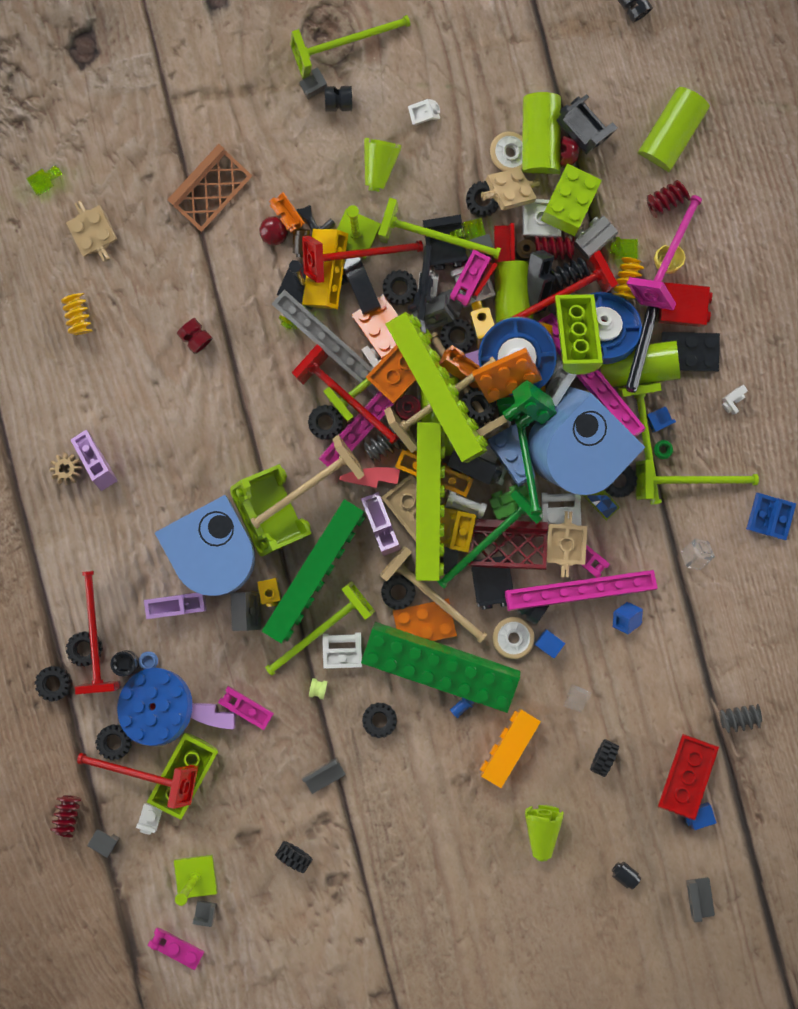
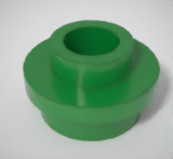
M661 440L654 446V454L659 459H667L673 453V446L669 441ZM662 446L667 450L664 454L660 452Z

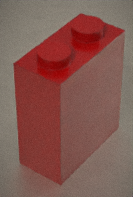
M664 282L676 302L674 310L659 308L658 323L704 327L710 322L711 311H708V305L711 304L713 297L710 287Z

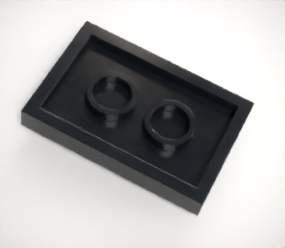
M661 333V343L677 341L680 371L719 372L720 333Z

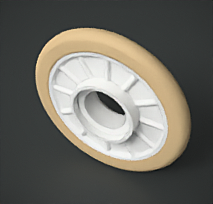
M503 132L497 135L491 143V159L500 170L507 171L519 167L522 170V136L515 132ZM506 148L514 150V157H509L506 154Z
M509 617L502 620L493 632L495 649L502 656L509 659H519L526 656L533 648L535 642L533 628L527 621L519 617ZM513 632L519 635V641L514 644L508 640L510 633Z

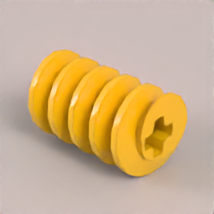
M622 257V262L625 264L620 265V269L623 271L618 272L620 278L616 279L619 286L614 288V291L617 293L613 294L624 299H636L626 283L629 277H642L638 270H644V267L640 265L642 261L638 259Z
M84 293L71 294L61 299L62 304H67L63 306V310L67 312L64 317L70 319L66 322V325L70 326L67 331L73 335L93 332L92 329L86 328L91 322L85 321L86 318L90 317L89 314H83L88 309V307L81 305L86 302L85 299H80Z

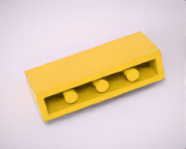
M313 229L312 237L323 243V254L346 251L348 233L338 229ZM345 259L324 262V282L316 283L306 276L302 305L322 309H338Z

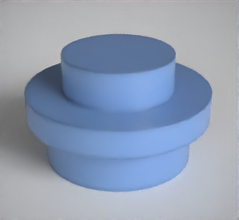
M144 652L139 657V665L143 670L156 668L158 657L153 652Z

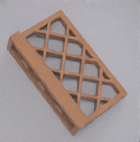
M218 144L167 199V202L202 232L252 178V175ZM224 156L231 161V169H220L219 161ZM231 171L232 182L220 183V172ZM233 171H242L247 177L242 182H234ZM209 172H218V183H207L206 175ZM218 185L219 196L207 197V186ZM220 185H232L230 196H221ZM196 186H205V197H194V188ZM205 199L206 210L195 211L194 200ZM208 199H219V208L217 210H208ZM183 200H192V211H184L179 205ZM188 213H193V219L188 215ZM195 213H206L207 221L202 226L195 221Z

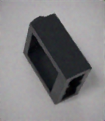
M455 449L447 466L488 485L498 482L503 473L500 471L502 466L480 456L468 463L461 462Z

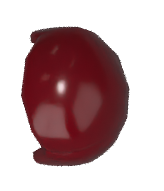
M563 136L561 149L564 152L561 153L560 166L565 168L567 164L573 165L576 162L580 150L578 144L573 139Z
M277 216L267 217L259 227L260 237L263 242L270 246L283 243L288 236L286 227L281 222L280 217Z

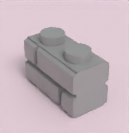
M602 216L600 219L595 217L589 223L590 227L586 231L582 229L575 235L574 246L587 260L618 234L616 228L610 224L605 216Z

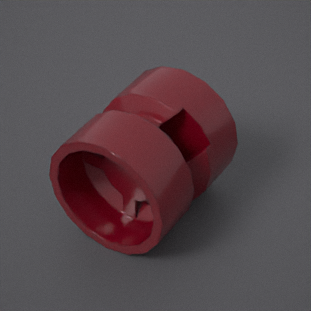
M196 318L189 320L177 332V335L183 342H188L187 347L194 354L203 350L213 339L206 330H202V325Z
M403 395L396 403V414L401 420L405 421L421 409L419 400L413 395Z

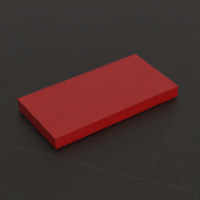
M682 734L658 808L695 821L719 750L718 746Z

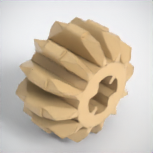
M63 453V457L56 455L58 462L51 461L55 468L49 469L50 472H56L52 475V479L58 478V484H62L64 481L65 485H69L70 480L76 483L77 481L74 476H82L80 473H77V470H83L82 466H77L81 460H74V454H71L69 458L67 453ZM64 465L70 466L68 473L62 471V469H65L63 468Z

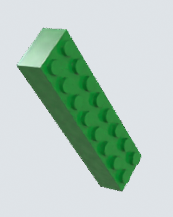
M343 500L264 626L263 633L281 644L284 641L288 642L295 632L292 630L293 626L300 624L305 616L302 614L303 610L310 608L315 600L312 597L315 591L320 592L325 584L322 581L325 575L330 576L335 568L333 562L336 558L340 560L345 552L343 546L346 542L350 543L356 534L353 530L356 526L360 527L366 517L363 516L365 513L363 510L347 500Z
M374 622L361 664L508 713L521 672L520 670L378 622Z

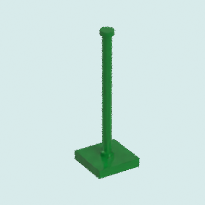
M514 396L497 400L499 417L503 415L504 410L515 403ZM521 412L518 416H516L514 419H512V421H515V420L518 419L520 416H522L524 413ZM517 426L532 507L530 513L531 515H540L542 508L539 507L525 429L521 430Z
M517 488L510 496L518 504V509L442 579L440 578L437 581L442 588L445 589L447 587L446 584L522 515L527 514L536 524L542 520L543 516L541 514L531 515V503Z

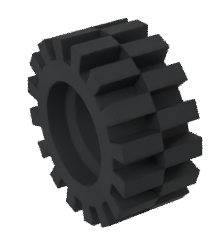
M486 181L474 183L466 195L467 208L476 217L482 216V218H485L486 216H491L499 207V204L493 198H491L487 206L477 204L476 196L479 193L490 191Z
M394 270L386 276L383 281V294L389 303H393L396 306H404L414 299L417 292V284L411 273L409 274L405 270ZM396 281L406 283L407 291L403 295H397L393 292L392 286Z
M460 318L445 324L440 334L441 343L446 350L453 345L465 353L474 343L475 332L472 325ZM459 329L464 332L465 339L462 343L455 344L451 341L450 334L453 330Z
M478 388L470 389L461 400L465 402L469 409V412H467L469 418H473L477 425L479 423L484 425L485 422H489L496 411V401L488 403L481 390L478 391ZM479 401L484 405L485 410L478 413L471 408V403Z
M331 405L317 406L309 415V429L317 438L330 440L341 432L343 427L342 416ZM329 415L333 419V425L330 429L324 430L319 427L318 420L321 416Z
M629 465L622 472L627 480L624 487L617 488L612 483L604 491L615 498L630 495L637 486L636 480L638 479L635 475V470Z
M403 575L391 576L388 581L384 582L381 589L384 603L396 610L405 609L410 606L416 595L414 584ZM393 586H404L406 595L403 599L396 600L392 597L391 589Z
M84 631L72 635L66 644L68 659L72 661L71 663L77 664L80 667L92 665L91 653L88 656H81L77 651V646L80 642L85 641L90 644L89 632ZM98 637V648L100 658L102 655L101 651H103V648H101L102 642L99 641Z
M50 666L41 670L36 676L37 680L34 684L36 685L35 690L39 692V697L42 696L44 700L52 702L68 695L72 687L70 686L72 679L70 680V674H67V670L59 666ZM51 676H55L60 680V688L57 691H51L47 688L46 682Z
M378 702L371 704L363 714V727L370 736L385 738L392 734L396 728V713L386 703ZM376 713H383L387 717V724L384 727L378 728L373 725L372 718Z
M112 724L103 728L98 733L97 740L95 741V744L97 743L96 749L99 750V754L103 755L105 759L118 760L130 751L132 739L126 735L121 725ZM110 735H117L121 739V746L116 750L109 748L107 745V739Z
M604 739L595 754L590 771L606 777L616 759L619 745Z
M287 841L282 842L275 854L282 863L301 873L306 872L313 860L308 853Z

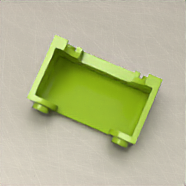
M280 464L244 478L230 488L233 501L260 556L270 554L312 534L309 522L303 518L298 519L291 503L261 523L258 529L254 527L250 520L253 517H258L287 496L283 487L287 474Z

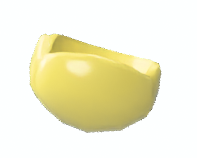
M664 245L655 252L654 262L658 270L670 246ZM679 246L665 274L675 273L684 265L685 253Z

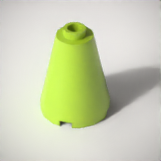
M365 138V185L369 186L368 190L380 192V188H385L402 145L397 144L396 146L395 143L371 139L369 142L370 138Z
M538 805V809H533V806H530L525 810L532 855L537 861L545 862L552 857L564 817V812L560 813L557 807Z

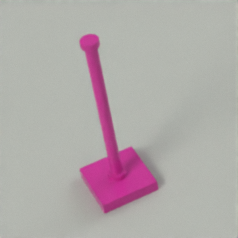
M691 196V203L654 280L629 277L626 284L640 305L674 310L676 302L665 284L661 281L697 206L702 202L699 196Z

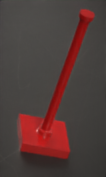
M310 235L302 236L304 275L316 283L324 282V262L416 250L417 252L423 251V242L419 240L416 243L323 254V243Z
M599 250L586 261L593 274L512 317L527 318L555 303V295H570L594 281H597L601 290L607 293L611 292L618 285V282Z
M317 344L292 371L294 377L304 385L313 374L317 375L384 434L391 444H394L399 438L398 435L394 434L319 368L329 356Z
M94 571L82 572V576L85 577L93 680H91V683L76 686L75 695L111 692L121 688L120 680L103 682V679H101L92 578Z
M85 753L78 755L77 763L80 765L88 764L171 787L167 804L169 808L176 809L191 805L198 766L188 765L175 768L172 780L88 757Z

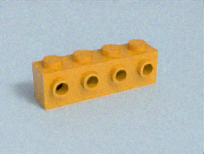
M408 448L406 451L402 449L395 467L417 476V451L411 453ZM443 463L442 465H445V478H441V485H445V489L466 497L474 479L462 472L457 473L453 471V468Z
M520 708L518 712L515 710L509 719L511 721L509 727H504L499 736L502 739L499 744L493 745L489 753L491 754L489 761L485 760L480 767V771H482L481 777L500 788L503 787L541 722Z

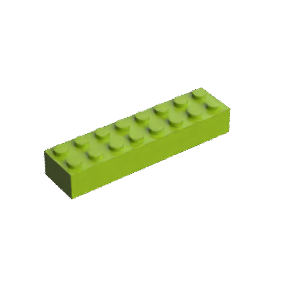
M404 312L387 322L385 325L461 462L468 463L488 452L486 439L483 435L478 434L477 429L479 427L475 420L469 418L467 405L464 401L459 400L458 395L460 393L457 387L449 382L448 378H450V375L445 367L440 366L439 361L441 359L438 353L430 348L429 344H431V341L427 334L421 332L420 327L422 325L419 319L414 317L413 314L410 315Z
M417 422L416 580L439 581L440 576L444 575V562H440V556H444V543H440V537H444V524H441V517L445 515V504H441V497H445V485H441V478H445V465H441V458H445V446H442V438H445V431L440 422Z

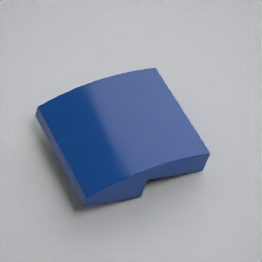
M756 493L746 529L787 540L796 503Z

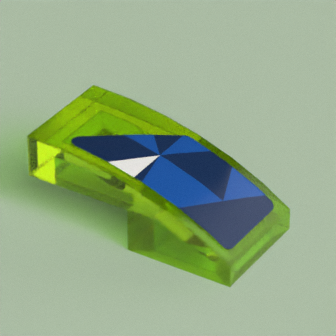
M605 490L594 494L582 495L605 521L620 508Z

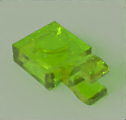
M55 165L47 172L42 168L26 179L36 195L39 196L54 186L52 180L61 176L62 172Z
M482 218L463 222V228L450 232L451 236L458 238L465 236L466 240L486 235Z

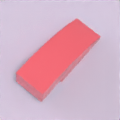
M389 467L363 469L364 476L359 480L353 472L340 476L339 480L377 488L379 481L397 485L400 469Z

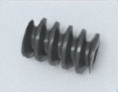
M378 434L377 442L374 439H370L371 446L365 442L364 448L374 463V459L379 462L381 461V454L387 458V451L393 454L394 446L400 450V443L403 442L398 438L394 444H391L385 435L382 437Z
M759 704L756 705V708L754 705H749L748 709L746 706H742L741 711L738 707H735L733 712L730 708L726 709V713L723 710L719 711L721 726L726 729L727 733H730L731 727H733L735 732H738V726H741L742 730L745 731L746 725L752 730L755 723L758 728H761L762 714Z

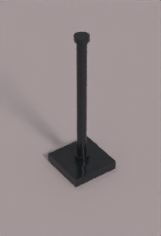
M296 260L290 262L286 275L276 294L277 296L285 289L302 304L306 280L303 264ZM303 305L306 309L312 311L313 307Z

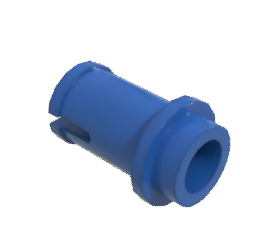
M462 698L450 711L456 718H459L469 707L472 708L475 702Z

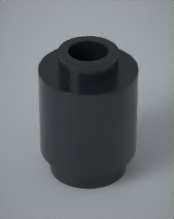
M624 861L616 863L612 869V877L631 890L641 880L639 873Z

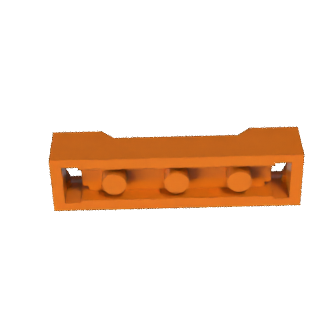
M453 345L444 351L439 363L440 366L445 367L450 374L461 381L472 374V371L480 368L478 364L467 358L464 352ZM476 380L469 385L474 389L478 388V391L481 390Z

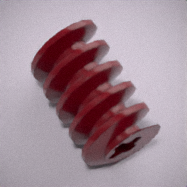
M676 180L673 184H668L667 188L662 187L660 192L655 191L653 195H647V205L653 217L657 218V211L663 215V208L670 211V204L676 208V201L684 204L683 198L685 197L689 201L690 195L686 187Z
M535 236L536 251L545 250L554 256V261L557 260L558 255L561 256L562 261L568 255L571 261L574 255V236L571 242L568 236L565 237L564 242L561 236L557 237L556 242L553 236H550L548 242L545 236L542 237L541 242L538 236Z
M63 795V797H57L56 799L61 802L60 805H55V808L60 811L53 813L54 816L58 817V820H52L56 827L50 828V831L62 837L73 838L70 832L75 831V827L72 825L76 824L77 820L73 817L78 816V812L75 809H79L80 805L76 802L81 801V798Z

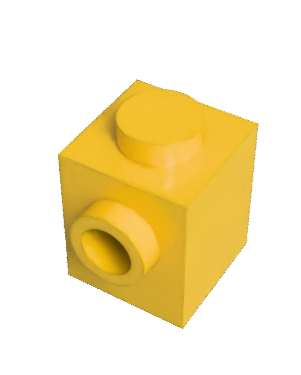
M273 578L257 582L261 604H266L267 607L278 605L277 601H281L278 579Z

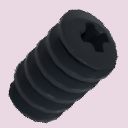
M579 257L577 258V263L571 260L570 266L564 263L563 269L560 266H556L555 271L551 268L550 274L555 276L552 289L556 293V286L563 290L564 283L570 286V281L576 283L577 278L581 280L584 278V275H591L586 262Z

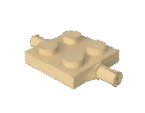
M519 167L488 175L485 180L490 191L481 193L482 200L493 198L503 211L534 203L537 198L532 188L539 187L540 181H538L539 179L528 181Z
M78 201L74 205L79 214L66 222L83 257L92 253H99L102 261L106 262L110 257L105 249L118 239L100 205L91 210H86L82 201Z
M564 511V523L548 524L547 562L562 565L561 577H564V575L569 577V566L574 564L585 565L587 526L573 524V512L569 511L568 519V511Z

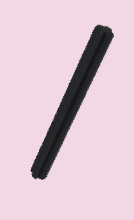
M647 306L640 339L626 385L628 392L635 393L637 391L659 309L657 307Z

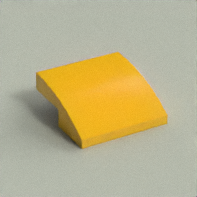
M445 507V515L441 517V524H444V537H440V543H444V547L469 552L476 514Z

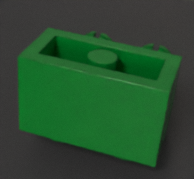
M528 380L512 391L515 403L503 411V416L509 422L521 412L524 413L515 420L516 425L521 430H524L534 420L544 424L557 414L552 397Z

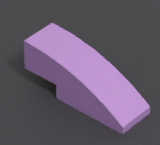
M379 492L361 498L382 555L385 556L401 550Z
M199 593L144 600L146 619L206 611L205 595Z
M193 703L191 718L209 726L234 729L236 714L234 712H217V704Z

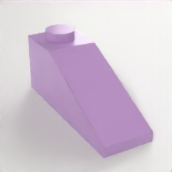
M87 430L71 439L91 480L101 491L118 481Z

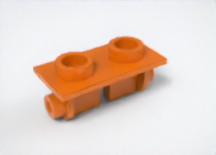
M284 192L277 198L274 197L269 201L270 207L277 216L281 215L280 220L290 233L294 234L295 229H300L305 224Z

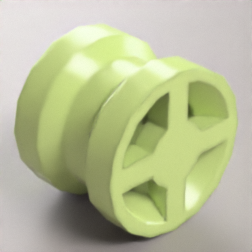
M312 678L309 697L317 696L319 699L324 700L328 681L320 682Z

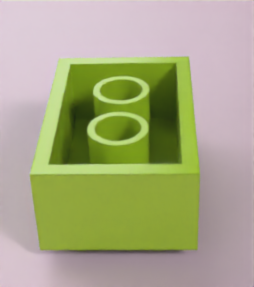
M567 164L542 215L541 221L575 237L602 180Z

